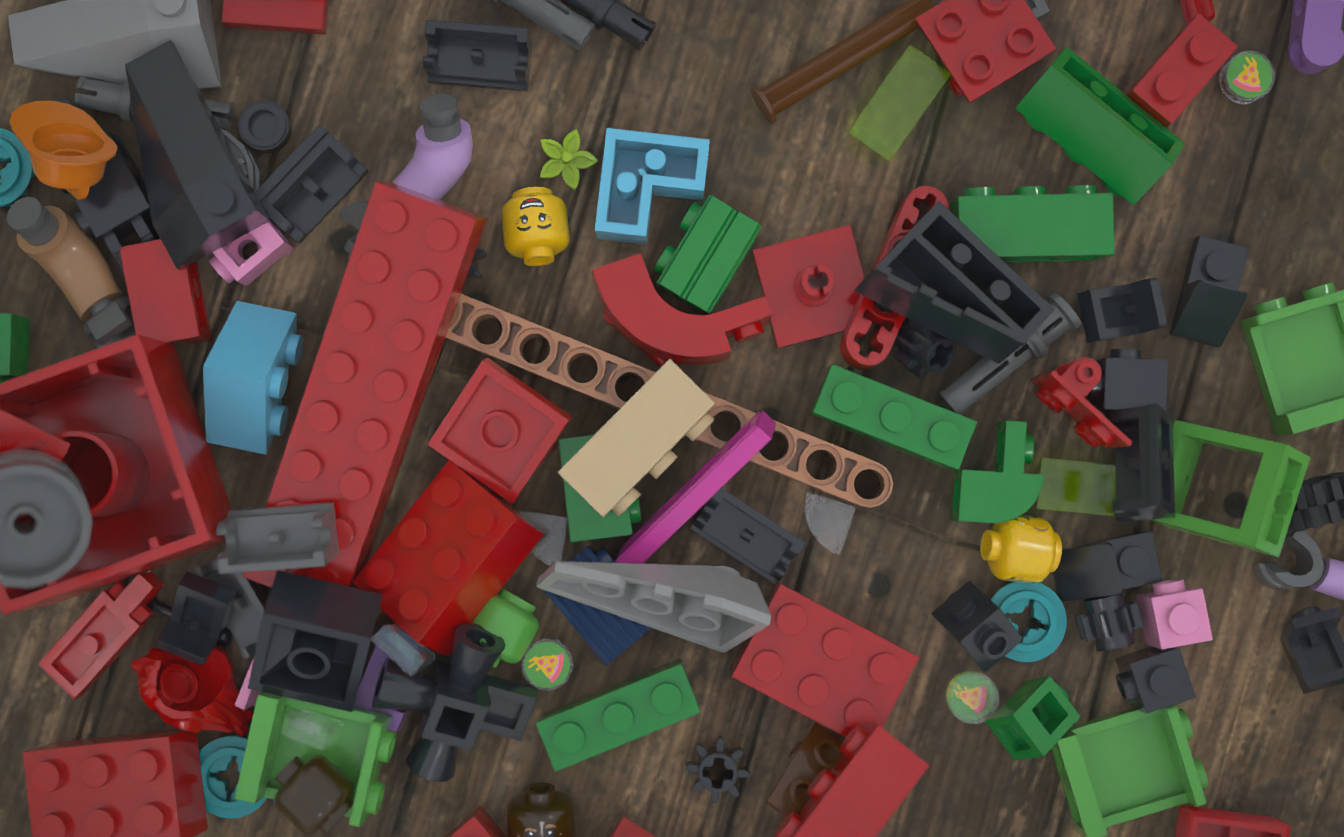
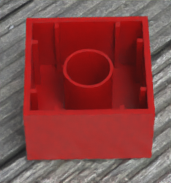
M138 334L0 384V404L3 405V410L71 444L61 461L65 462L80 480L92 518L87 548L78 563L60 578L32 588L0 584V608L3 615L48 607L226 543L225 536L216 535V528L219 522L228 517L227 512L232 509L209 443L206 442V434L173 344Z

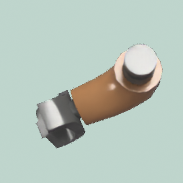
M23 197L17 200L7 213V222L17 232L18 246L28 256L33 258L61 289L80 320L85 322L84 332L88 339L99 349L135 336L136 332L129 296L122 295L106 259L94 240L81 228L78 221L58 207L42 205L34 197Z

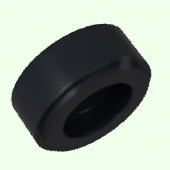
M268 100L253 102L240 115L238 123L239 133L244 142L252 149L261 153H274L281 150L289 142L292 135L291 119L287 112L275 102Z

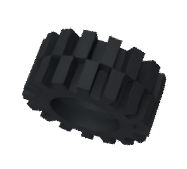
M1344 471L1324 476L1320 475L1307 480L1303 479L1287 533L1304 531L1313 527L1318 528L1329 523L1334 524L1344 520Z

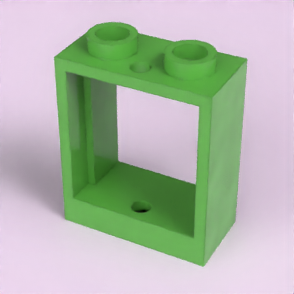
M1175 420L1173 425L1175 517L1149 520L1171 529L1279 558L1310 457L1287 444ZM1203 444L1262 457L1240 529L1181 514Z

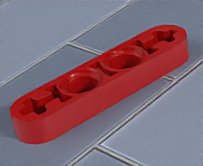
M920 186L912 190L903 199L871 271L893 249V246L905 237L910 231L909 229L915 225L919 210L914 206H917L922 201H926L930 204L928 207L929 211L940 201L949 210L948 200L941 191L931 186ZM860 294L840 342V351L845 362L853 368L866 370L885 360L905 316L895 311L893 313H883L875 307L873 300ZM871 323L887 325L888 329L883 326L877 328L870 340V345L877 349L876 352L872 351L865 357L859 354L860 345L854 342V338L860 339L868 332Z

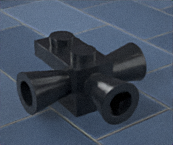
M464 623L456 627L451 664L439 661L432 679L414 671L416 675L403 665L389 657H386L380 670L373 694L372 708L422 711L421 736L408 753L406 763L415 774L424 779L435 782H444L452 779L455 775L458 749L462 748L472 751L480 730L520 741L536 704L537 688L488 675V672L505 649V641L502 637L486 631L479 624ZM484 638L487 643L482 641L480 644V639ZM402 668H404L413 676L408 675Z

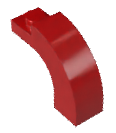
M641 253L592 270V281L599 300L616 329L640 350L665 361L671 359L677 364L704 365L727 360L732 352L727 338L734 336L736 343L753 339L764 333L763 326L767 325L773 316L766 296L709 315H691L678 311L668 305L656 292Z

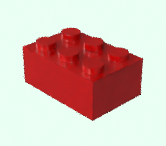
M449 460L352 582L360 590L382 594L379 608L418 644L449 656L453 650L456 627L464 623H473L486 603L498 594L540 541L544 533L493 490Z
M777 581L766 601L771 614L770 625L746 639L730 669L731 676L844 737H847L857 725L864 729L869 721L883 728L919 657Z
M172 729L62 741L23 752L32 837H194L208 830L196 732Z

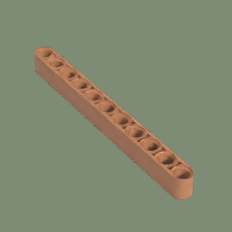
M460 294L454 316L445 337L449 341L619 410L627 403L617 396L616 387L619 380L626 375H636L646 383L656 373L463 294ZM488 318L498 319L503 329L499 340L489 345L481 344L476 335L479 324ZM534 337L545 338L550 345L548 357L538 364L528 363L523 356L524 345ZM580 356H589L597 362V374L594 379L587 383L575 382L570 376V365ZM705 393L715 403L708 413L712 417L719 413H730L738 420L740 429L757 414ZM775 421L774 432L782 435L786 442V452L779 460L771 461L764 458L760 452H757L748 461L856 506L869 508L879 506L887 501L892 493V476L887 468L880 463ZM710 425L695 439L718 450L728 442L715 438L711 432ZM817 450L829 454L833 461V470L824 480L813 478L806 468L807 458ZM863 470H871L878 476L880 481L879 491L871 499H863L855 491V478Z

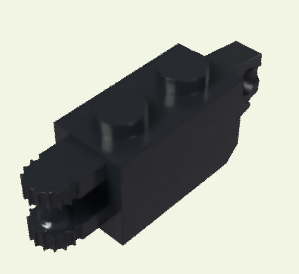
M68 99L61 102L76 107L75 104ZM101 127L106 135L117 145V152L114 157L106 162L105 172L101 181L94 186H90L86 199L78 200L73 196L79 207L78 210L74 211V215L81 228L89 237L95 236L106 242L118 264L123 269L120 249L128 246L124 237L137 231L142 243L160 238L151 223L152 218L145 179L122 139L118 135L109 132L105 127ZM61 189L65 194L69 193L66 189Z

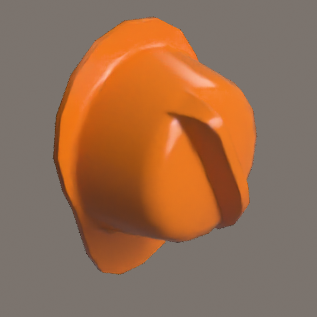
M33 101L20 105L11 114L10 126L13 133L28 150L33 172L38 180L47 186L66 189L78 200L86 199L90 186H94L101 181L105 172L106 162L116 155L117 145L106 135L91 116L70 104L56 101Z

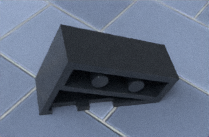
M940 201L925 214L854 290L998 364L1024 345L1055 310Z

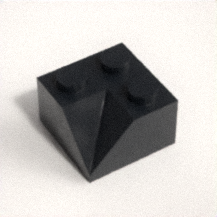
M277 570L262 616L248 689L352 712L382 594Z

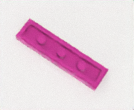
M764 411L755 414L622 545L616 562L643 564L772 439L776 422Z

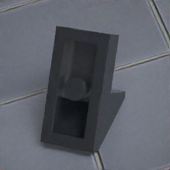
M1204 236L1194 238L1169 335L1217 348L1222 346L1247 298L1248 293L1238 289L1249 248Z
M1143 531L1062 548L1060 563L1053 572L1057 594L1061 601L1122 594L1123 589L1163 581L1152 531Z

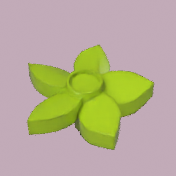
M577 129L567 134L562 146L554 140H540L544 153L551 158L543 166L540 178L551 179L562 172L563 181L574 191L580 179L578 169L590 168L598 162V159L591 153L583 150L578 151L580 137Z

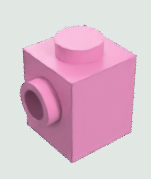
M1173 579L1153 583L1154 591L1136 594L1144 624L1142 630L1146 645L1162 650L1213 640L1203 588L1187 586L1184 583V579Z

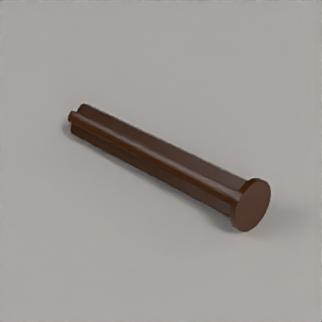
M908 0L762 90L757 86L752 88L751 93L760 112L770 124L777 121L776 115L920 28L915 18L935 7L931 0Z

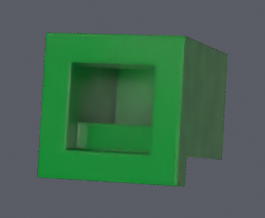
M1051 676L1026 681L996 713L989 714L984 721L1015 761L1045 756L1081 716L1069 702L1067 692L1059 684L1055 683Z

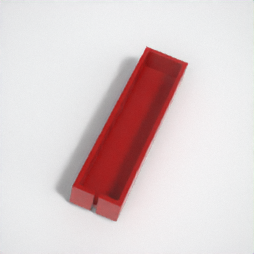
M375 182L266 507L334 502L340 554L326 566L278 570L358 589L352 581L367 564L484 229L486 217L392 182ZM277 570L243 572L242 577L272 588Z

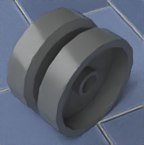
M14 449L0 453V584L32 588L55 581L78 563L89 544L92 518L80 480L65 462L43 451ZM21 513H30L29 522L17 523L16 516Z

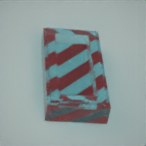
M397 623L384 625L371 639L410 676L423 672L435 659V654L429 648L418 644Z

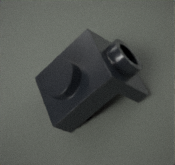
M1148 278L1130 284L1077 293L1087 343L1133 336L1167 326L1164 302L1157 278Z
M187 571L178 584L171 616L158 637L157 647L196 664H206L225 631L236 591Z
M968 581L958 591L952 593L942 605L931 613L940 626L966 650L977 666L983 671H988L1022 641L1021 635L1002 610L971 581Z
M1314 606L1294 613L1280 637L1303 694L1344 684V642L1337 629L1342 616L1338 607L1321 611L1320 607Z

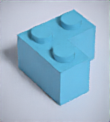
M607 128L595 223L597 239L647 245L653 195L703 201L710 140Z
M236 301L203 365L207 443L266 455L275 435H283L289 413L288 406L282 405V398L288 383V369L290 365H298L304 344L303 336L297 334V313Z

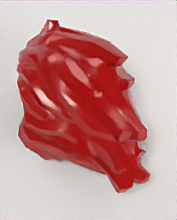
M220 646L214 648L204 665L196 664L158 647L151 648L146 655L133 660L131 667L137 671L139 693L147 707L157 712L163 722L178 729L199 733L200 730H216L231 733L234 730L240 737L247 733V723L252 722L254 712L250 709L243 710L235 706L239 692L233 680L234 665L229 659L228 654Z

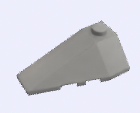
M65 0L8 15L14 65L17 67L71 77H88L124 85L128 81L125 64L171 40L199 91L222 88L210 0Z
M556 561L538 577L536 585L540 589L722 653L727 652L768 627L771 620L770 611L757 582L740 577V573L737 570L726 566Z

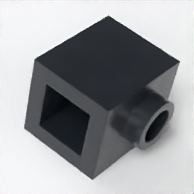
M1110 349V358L1106 357L1096 360L1101 368V379L1086 397L1088 400H1093V406L1099 412L1147 406V404L1158 403L1166 411L1168 360L1141 359V350Z
M1151 646L1115 658L1119 669V674H1116V682L1126 704L1130 703L1131 707L1148 714L1196 698L1179 647L1161 650Z

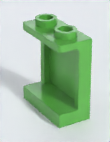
M1334 282L1302 291L1305 301L1287 306L1285 297L1255 305L1254 308L1257 316L1240 320L1276 436L1296 434L1344 419V290L1336 292Z
M265 692L258 694L235 799L254 804L263 797L274 799L275 794L282 787L274 779L296 756L306 762L312 756L322 754L352 781L354 789L349 798L354 803L344 816L350 817L349 825L360 827L370 817V814H378L382 804L385 783L378 782L382 762L389 763L395 747L397 733L389 730L393 715L357 706L353 707L352 712Z
M1175 704L1146 714L1132 707L1073 725L1051 748L1076 832L1082 837H1103L1108 835L1106 827L1186 803H1190L1195 807L1206 804L1203 789L1208 788V779L1201 761L1198 758L1193 759L1187 739L1193 738V731L1184 709H1178Z

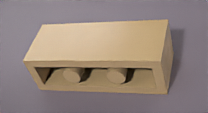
M669 359L558 473L602 517H605L611 510L620 516L641 495L634 487L648 473L657 479L678 458L671 449L685 435L693 442L715 420L708 413L715 403Z

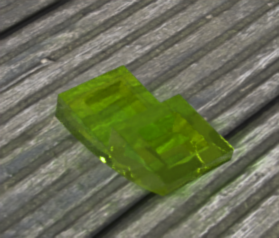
M910 44L848 133L890 161L951 74L944 67Z
M1041 458L1040 475L1045 476L1042 490L1037 498V509L1115 516L1112 513V502L1116 500V465Z

